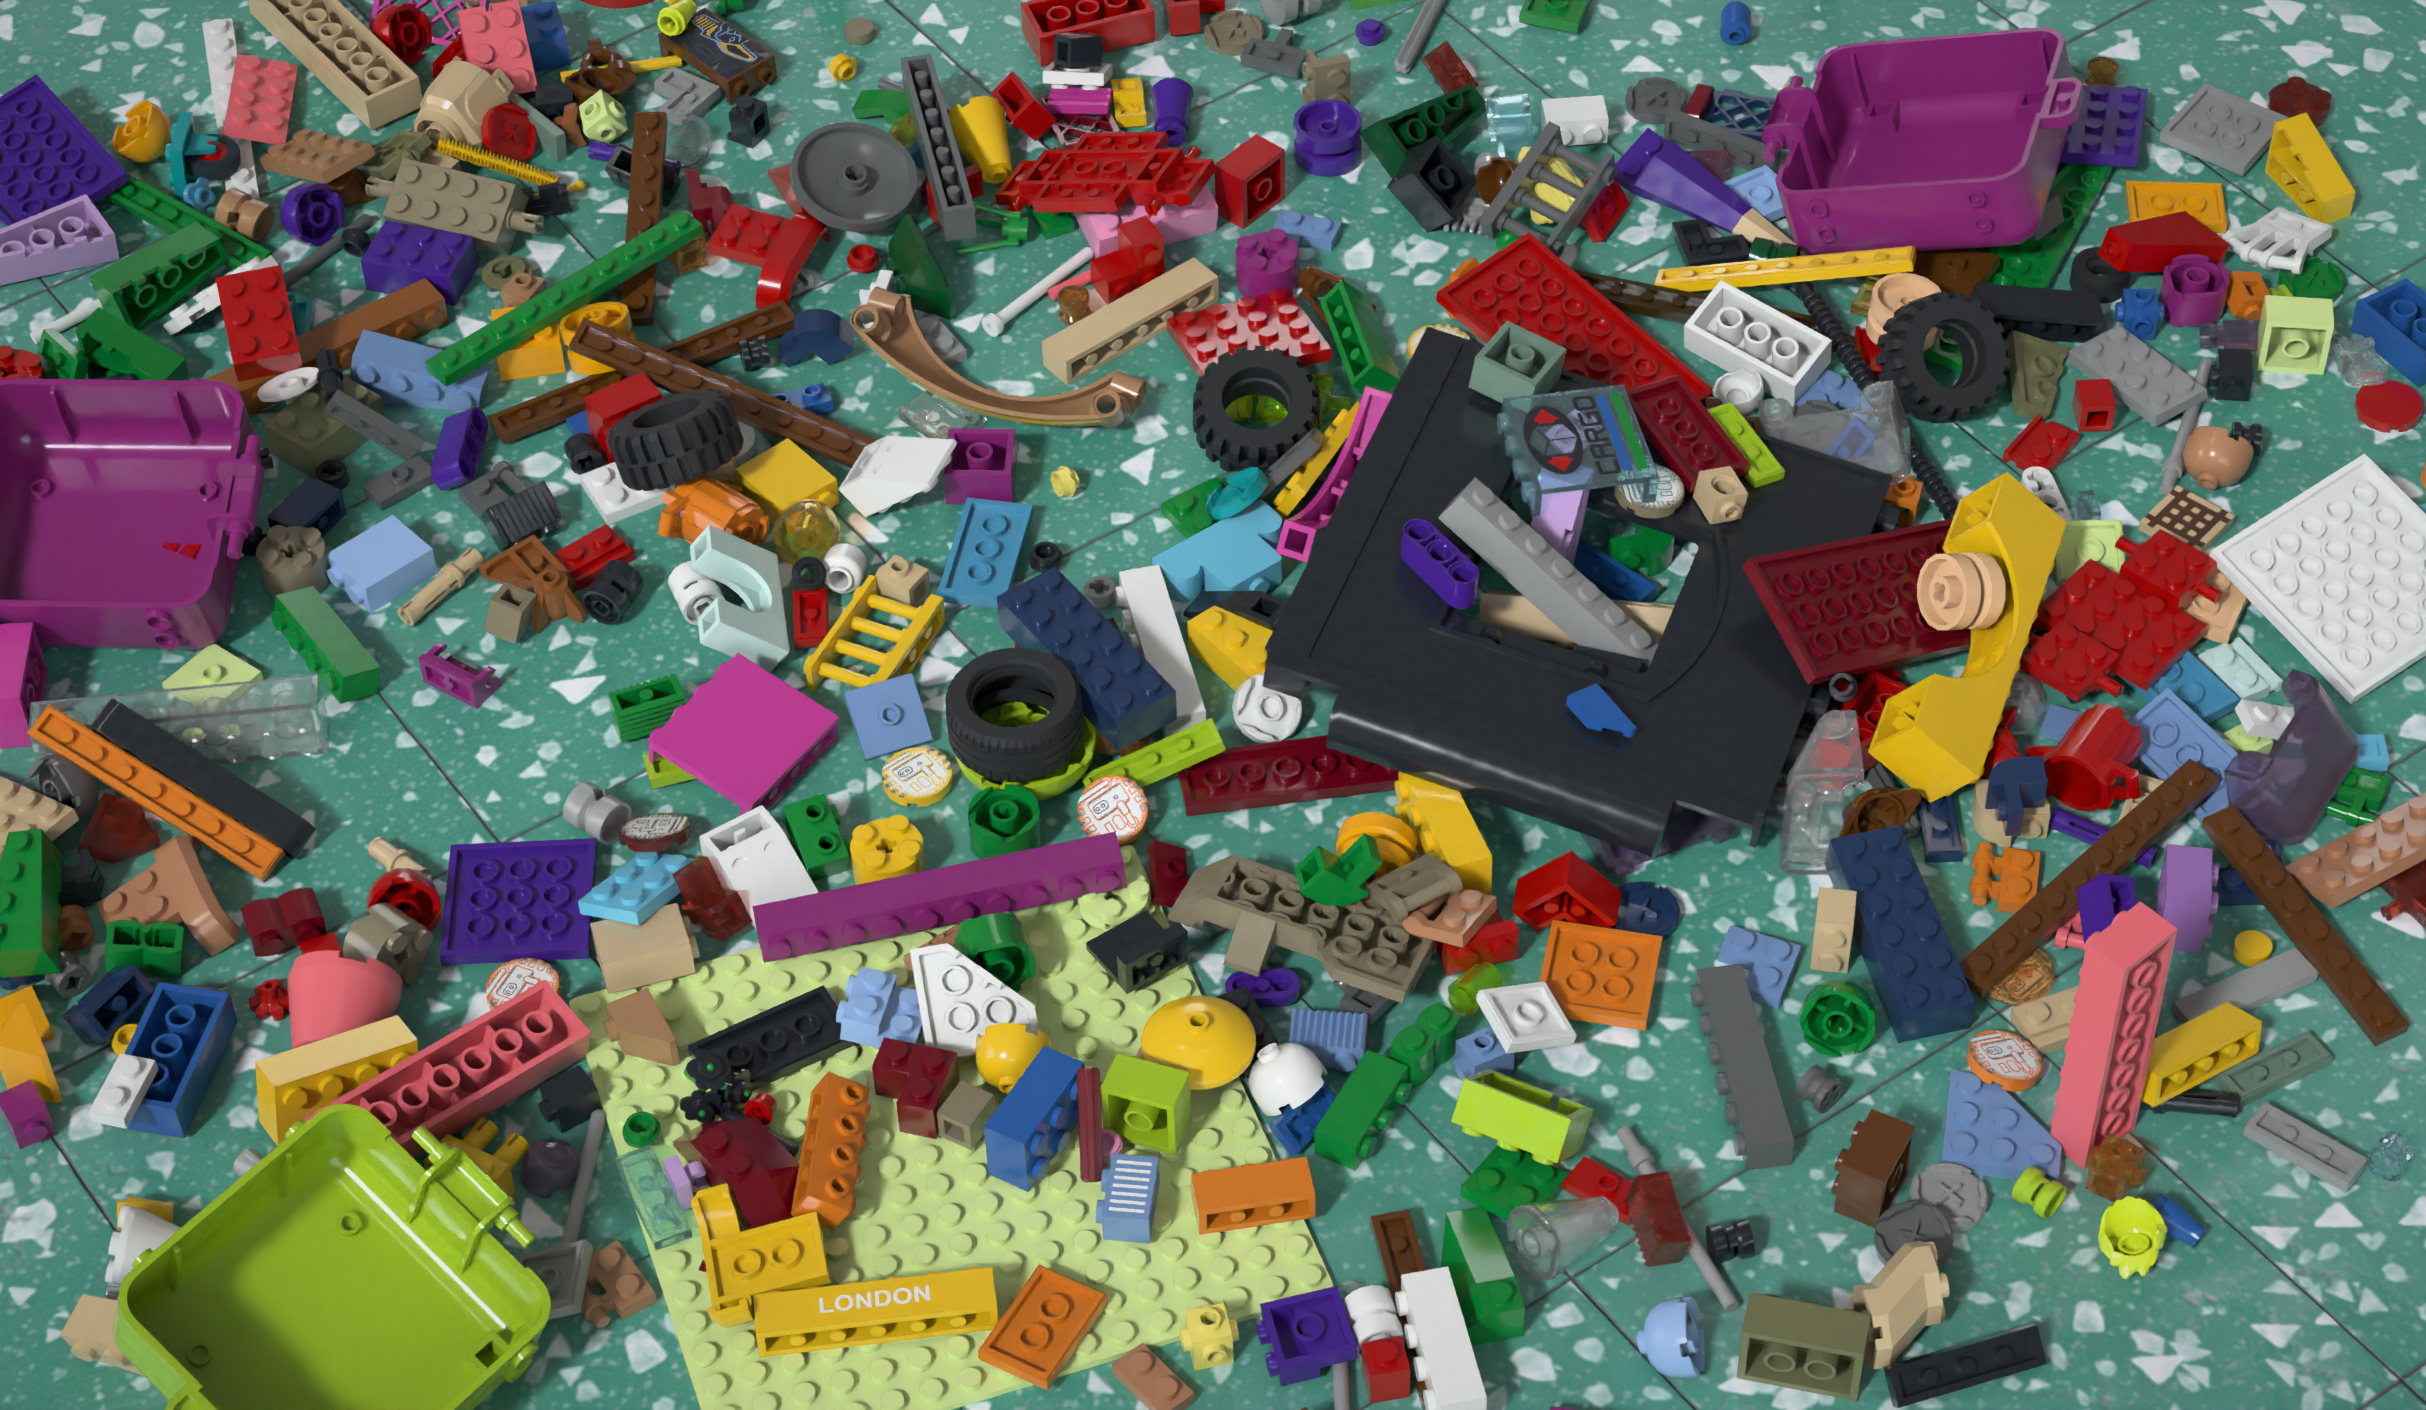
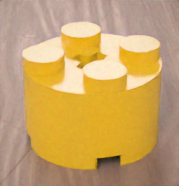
M893 815L890 818L877 819L865 825H859L853 830L850 852L855 885L926 871L922 835L914 825L909 823L907 817Z

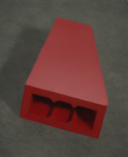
M2186 211L2109 227L2098 256L2120 272H2164L2166 265L2168 267L2172 264L2174 258L2184 254L2205 255L2209 257V262L2218 266V262L2223 263L2230 244Z

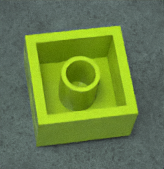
M1117 1053L1101 1085L1103 1128L1116 1131L1123 1141L1176 1155L1192 1121L1190 1072L1175 1066H1165L1146 1061L1141 1057Z

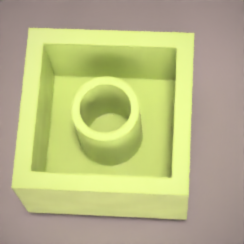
M2265 295L2255 342L2257 371L2324 375L2334 330L2332 299Z

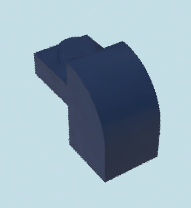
M809 309L801 311L795 315L794 329L788 330L780 338L779 361L790 367L810 352H813L828 365H832L854 350V328L839 315L828 310Z
M2021 756L2008 758L1998 763L1990 773L1985 809H1995L1996 820L2002 821L2005 836H2020L2024 814L2023 808L2044 807L2048 782L2043 757Z

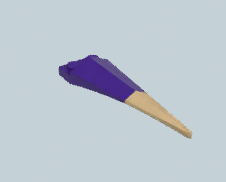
M1650 128L1645 130L1615 164L1617 169L1615 177L1618 183L1634 195L1672 208L1696 219L1703 218L1704 222L1733 235L1743 234L1744 239L1750 243H1753L1755 237L1774 240L1776 246H1779L1782 242L1796 245L1675 142L1670 143ZM1801 249L1800 256H1808V254Z

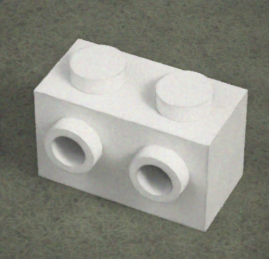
M1603 95L1541 100V129L1543 131L1549 121L1560 126L1564 146L1607 143L1609 118Z

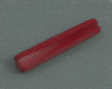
M1082 1067L1077 1070L1080 1173L1083 1182L1095 1183L1101 1181L1104 1168L1100 1070L1097 1067Z

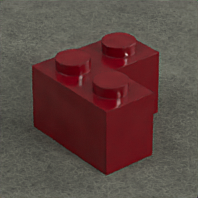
M884 1037L872 1065L875 1095L898 1099L896 1105L900 1132L937 1139L939 1134L937 1111L960 1081L957 1052Z

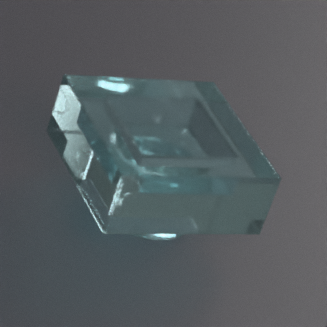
M2093 490L2079 491L2077 506L2072 507V519L2100 520L2101 511Z

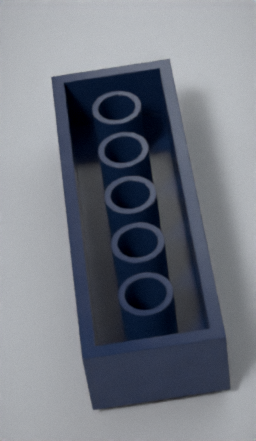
M1056 567L997 596L999 626L1020 648L1035 649L1047 653L1064 663L1074 673L1081 688L1083 715L1117 751L1177 720L1176 690Z
M1900 825L1830 839L1825 867L1834 889L1857 891L1853 935L1897 1042L1902 1043L1969 1029L1976 1002Z

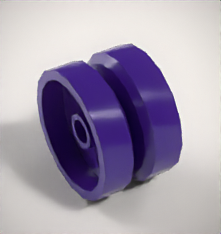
M1333 99L1316 100L1302 106L1295 113L1293 121V135L1295 137L1293 147L1297 165L1308 173L1329 177L1342 175L1354 169L1360 162L1362 154V140L1359 133L1362 131V118L1359 111L1349 103Z

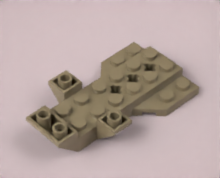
M1231 855L1195 870L1168 913V920L1179 922L1200 931L1203 930L1207 922L1234 930L1223 964L1227 967L1258 977L1271 956L1272 946L1275 944L1319 959L1333 980L1400 1003H1404L1408 993L1414 991L1438 944V941L1408 933L1403 927V920L1396 922L1390 912L1371 899L1369 894L1363 899L1346 906L1322 905L1301 894L1295 875L1236 855ZM1443 902L1428 920L1435 921L1449 904Z

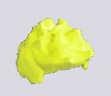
M2126 1196L2121 1201L2116 1200L2112 1206L2107 1207L2102 1216L2098 1233L2099 1248L2110 1259V1264L2119 1268V1275L2123 1279H2128L2135 1272H2139L2140 1276H2145L2149 1272L2150 1266L2155 1263L2159 1250L2164 1246V1240L2166 1239L2167 1227L2164 1219L2147 1200L2135 1199L2131 1196Z

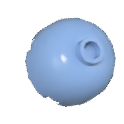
M1692 1296L1664 1300L1653 1307L1646 1316L1644 1329L1638 1330L1637 1333L1640 1353L1647 1354L1650 1364L1659 1373L1670 1378L1700 1377L1699 1371H1704V1330H1698L1697 1324L1693 1319L1701 1317L1696 1300Z

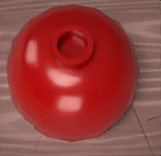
M413 3L389 5L378 13L372 26V33L404 64H413L422 60L427 54L423 53L425 47L430 45L432 40L428 16L424 11H419L416 8L417 5Z
M410 868L390 870L373 882L368 892L367 909L378 903H390L425 926L430 932L436 928L441 918V900L433 881L422 872Z

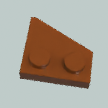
M534 534L478 566L480 575L484 579L502 585L504 582H508L524 590L539 573L545 570H559L570 576L569 571Z

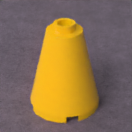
M977 96L970 98V104L962 108L958 104L948 113L957 147L971 165L977 164L982 170V179L985 182L993 184L1002 183L1012 171L1004 109L999 104V101L993 97Z

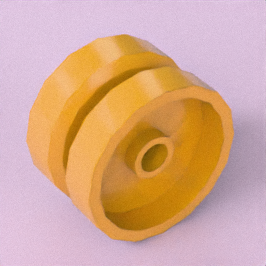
M608 301L583 306L562 318L559 323L564 344L569 346L583 318L637 340L635 332L631 330L633 324L628 307L620 302ZM570 347L566 350L571 369L578 374L595 375L616 370L570 350Z
M1366 812L1355 814L1346 819L1339 828L1336 852L1334 853L1339 857L1364 833L1376 840L1383 864L1372 876L1366 879V884L1415 860L1417 837L1412 828L1401 819L1385 813Z

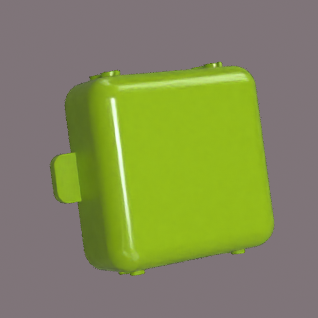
M335 1104L320 1110L307 1122L303 1119L297 1121L285 1134L287 1139L157 1249L152 1251L148 1248L132 1263L133 1269L125 1276L120 1286L113 1321L114 1339L122 1354L169 1400L165 1410H473L505 1380L509 1383L518 1380L533 1362L531 1357L539 1348L537 1344L551 1310L550 1295L543 1281L528 1266L525 1268L488 1231L494 1225L502 1232L507 1230L524 1248L528 1247L536 1239V1235L518 1219L519 1213L513 1208L515 1201L458 1145L452 1148L446 1142L441 1143L423 1125L417 1128L411 1137L430 1155L428 1159L433 1163L426 1171L390 1136L391 1132L372 1113L357 1105Z

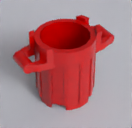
M2097 704L2093 709H2087L2076 718L2057 746H2030L2025 749V756L2043 757L2048 782L2046 796L2050 797L2052 794L2064 805L2078 811L2092 812L2101 808L2102 810H2109L2116 799H2137L2141 796L2139 772L2131 768L2140 756L2139 752L2143 746V734L2140 726L2137 724L2133 727L2122 716L2125 711L2112 705ZM2123 778H2125L2126 787L2118 786Z

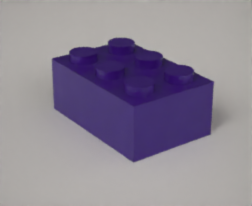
M387 220L361 259L367 290L391 294L426 278L445 298V304L452 306L456 305L480 266L474 236Z

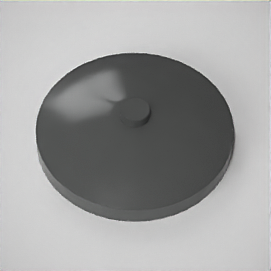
M856 122L829 124L811 132L796 148L790 170L792 190L801 206L820 222L837 229L852 232L878 230L899 220L908 211L914 200L918 179L914 160L900 141L879 128Z

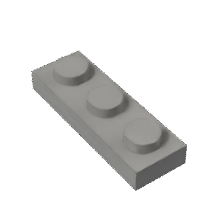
M2264 1102L2248 1121L2243 1132L2245 1137L2345 1193L2365 1170L2368 1161L2366 1157L2267 1102Z

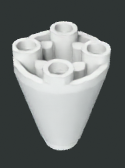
M122 1205L117 1227L122 1228L121 1232L113 1231L108 1255H114L115 1260H109L105 1282L121 1285L125 1276L133 1269L132 1263L143 1251L148 1248L154 1251L181 1227L139 1207Z

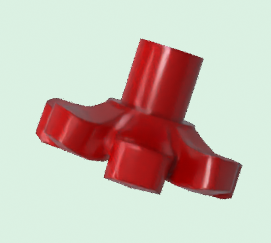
M280 979L266 980L262 985L257 986L254 989L255 996L248 999L250 1010L255 1012L256 1017L260 1019H266L270 1014L274 1021L284 1019V1010L289 1011L288 986L283 987Z

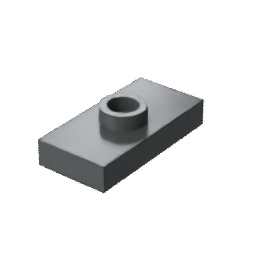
M417 455L364 483L362 487L364 494L381 510H384L431 485L434 481L431 476V466L420 455Z

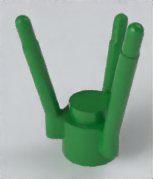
M974 202L975 209L1003 217V220L975 217L976 224L1002 227V236L1008 237V239L957 248L954 252L956 255L1007 246L1019 247V241L1028 240L1029 216H1021V212L1007 211Z

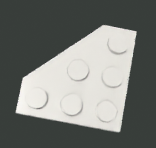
M272 255L263 260L256 256L224 276L277 266L278 264ZM216 283L193 296L196 303L190 307L184 303L169 313L172 319L163 326L170 336L193 323L194 319L200 318L221 305Z
M945 943L909 950L925 1046L957 1052V1057L975 1054L977 1035L980 1033L983 1036L985 1035L986 1027L1001 1023L1027 1025V1032L1038 1036L1039 1027L1035 1005L961 954L954 947Z

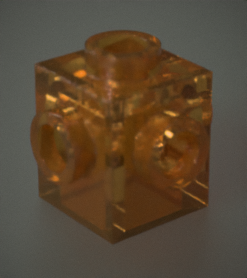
M705 234L664 257V261H670L679 275L707 266L706 247L708 246Z
M2109 1134L2102 1147L2095 1145L2087 1160L2089 1171L2085 1189L2111 1202L2121 1201L2128 1195L2132 1187L2138 1189L2146 1176L2147 1168L2142 1166L2146 1150L2136 1146L2131 1141Z

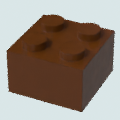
M1871 1109L1864 1122L1858 1121L1851 1135L1850 1142L1852 1144L1849 1150L1843 1148L1835 1164V1170L1839 1171V1174L1834 1181L1831 1191L1833 1195H1836L1834 1212L1876 1228L1882 1213L1890 1208L1908 1175L1915 1132L1914 1125Z

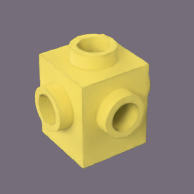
M1224 1303L1201 1305L1195 1309L1185 1310V1327L1179 1328V1335L1183 1351L1190 1352L1194 1370L1234 1363L1233 1342L1239 1341V1332L1235 1317L1228 1318Z

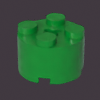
M1005 784V789L994 790L993 786L985 788L971 800L968 808L970 845L972 853L979 859L1041 847V812L1036 796L1032 792L1018 785Z
M1005 911L1002 913L986 914L977 918L965 919L960 923L958 927L959 932L955 937L953 945L956 950L1016 993L1022 990L1020 985L1028 977L1031 981L1036 972V959L1025 928L1014 913Z

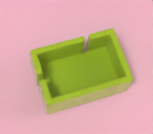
M1488 1068L1478 1072V1074L1464 1078L1451 1122L1461 1125V1131L1468 1135L1480 1138L1484 1135L1496 1139V1144L1510 1151L1522 1149L1532 1153V1159L1546 1165H1554V1163H1559L1580 1152L1594 1109L1560 1097L1556 1111L1550 1110L1555 1094Z

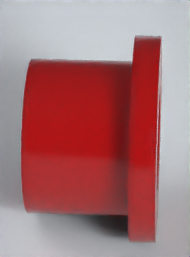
M759 1093L755 1099H751L746 1103L744 1112L750 1118L757 1117L766 1126L773 1120V1112L777 1107V1103L771 1095Z

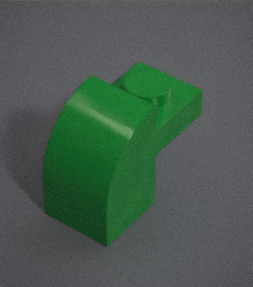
M1636 524L1635 535L1610 538L1609 556L1631 570L1645 568L1648 577L1655 576L1665 571L1671 565L1674 558L1675 536Z
M1364 833L1340 857L1318 845L1294 871L1302 895L1322 905H1335L1338 907L1353 904L1367 896L1369 890L1366 879L1372 876L1383 862L1375 838Z

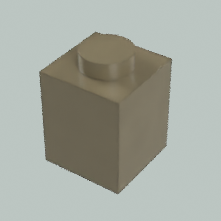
M504 582L490 599L484 631L502 640L516 644L531 625L537 594Z
M961 1080L937 1111L939 1136L969 1150H973L984 1135L985 1124L995 1112L994 1094H991L984 1087L974 1086Z

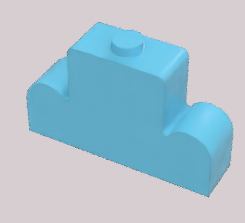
M1259 499L1241 512L1222 519L1152 558V566H1160L1169 597L1175 602H1192L1202 589L1206 591H1262L1267 593L1282 584V556L1276 553L1282 532V518L1267 503Z

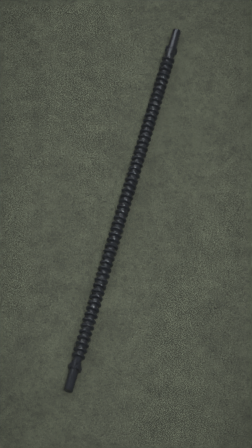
M1812 281L1793 282L1796 287L1794 290L1796 295L1804 300V307L1807 308L1816 325L1820 327L1821 333H1824L1825 337L1832 340V350L1836 352V356L1840 358L1844 368L1853 377L1854 383L1857 384L1858 389L1861 390V394L1865 396V400L1869 402L1870 407L1874 409L1875 415H1878L1879 421L1882 422V426L1886 428L1887 433L1891 435V439L1895 441L1900 453L1904 454V459L1908 461L1912 471L1917 474V479L1923 482L1925 491L1930 494V498L1934 500L1935 506L1939 507V512L1943 514V518L1945 520L1953 518L1958 506L1957 499L1953 498V493L1949 491L1945 481L1940 478L1939 472L1936 471L1931 460L1927 458L1923 448L1918 445L1917 439H1914L1913 433L1910 432V428L1906 426L1905 421L1901 419V415L1897 413V409L1893 406L1892 401L1888 400L1884 389L1880 387V383L1876 381L1872 371L1867 368L1866 362H1863L1862 356L1859 355L1858 350L1855 349L1846 332L1842 330V326L1838 324V320L1834 318V314L1830 312V308L1826 306L1822 296L1819 293H1815V286ZM2031 626L2030 632L2040 637L2045 634L2038 628ZM2066 696L2070 704L2078 703L2075 700Z

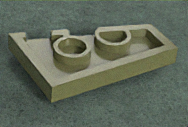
M2012 330L2006 337V340H2008L2010 348L2007 354L2008 358H2010L2009 372L2014 413L2031 419L2040 415L2044 421L2050 415L2057 392V380L2062 374L2064 368L2062 366L2063 360L2068 355L2069 347Z

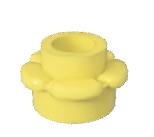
M1060 466L1058 470L1051 473L1052 487L1057 496L1069 495L1073 497L1076 489L1080 486L1076 471L1069 469L1067 466Z

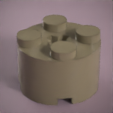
M276 525L267 531V536L257 547L256 558L265 590L271 593L272 598L276 599V595L314 586L319 594H321L329 586L331 581L327 575V570L329 569L326 557L327 551L321 533L317 528Z
M378 903L366 910L370 914L362 922L357 919L350 927L343 945L344 957L366 963L367 958L371 957L395 970L400 975L403 984H413L421 975V964L425 959L429 946L432 944L433 934L425 926L390 903Z

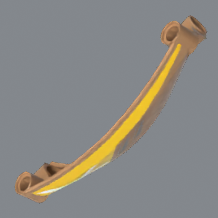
M875 287L869 296L867 305L864 304L856 307L850 317L851 325L859 338L902 375L942 399L967 410L990 417L1046 426L1102 425L1113 428L1122 423L1127 413L1129 417L1132 416L1142 403L1147 388V381L1114 370L1090 385L1058 395L1021 397L1002 394L978 386L958 375L933 352L920 331L909 298L880 287ZM874 322V324L869 328H861L863 323L865 325L867 323ZM1107 406H1116L1111 413H1101V409Z

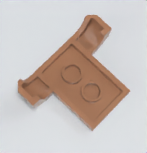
M177 834L155 849L153 854L156 863L96 903L106 928L109 922L116 920H132L145 926L158 922L177 925L184 921L196 940L213 957L233 944L241 930L219 903L195 852L202 845L193 837Z

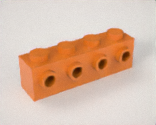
M828 1071L811 1091L791 1215L797 1217L817 1212L821 1227L831 1231L843 1219L847 1220L851 1217L856 1206V1198L853 1197L854 1186L857 1184L861 1174V1166H858L859 1155L866 1143L863 1128L871 1111V1105L867 1104L869 1087Z

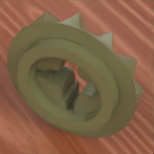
M518 256L496 258L487 263L482 270L483 285H486L490 292L498 290L501 294L503 285L517 271L532 275V266L526 259Z

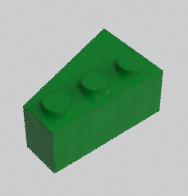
M100 307L76 329L81 353L89 359L87 372L89 379L133 373L135 380L191 381L185 358Z

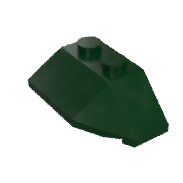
M912 214L904 215L888 244L889 258L885 259L886 269L893 271L897 293L910 295L911 304L915 310L935 314L949 320L956 319L954 292L949 286L916 217Z

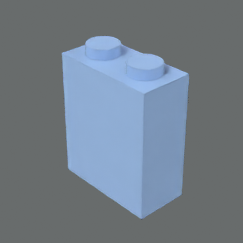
M394 515L326 554L329 566L327 575L332 584L336 587H342L353 603L356 605L361 604L370 613L438 573L433 549Z

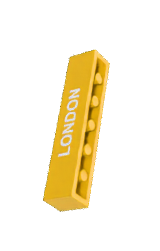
M971 1267L960 1271L930 1272L925 1275L889 1277L884 1280L867 1282L852 1281L841 1285L811 1286L806 1289L782 1292L770 1291L765 1294L753 1295L759 1357L993 1330L999 1322L993 1267Z

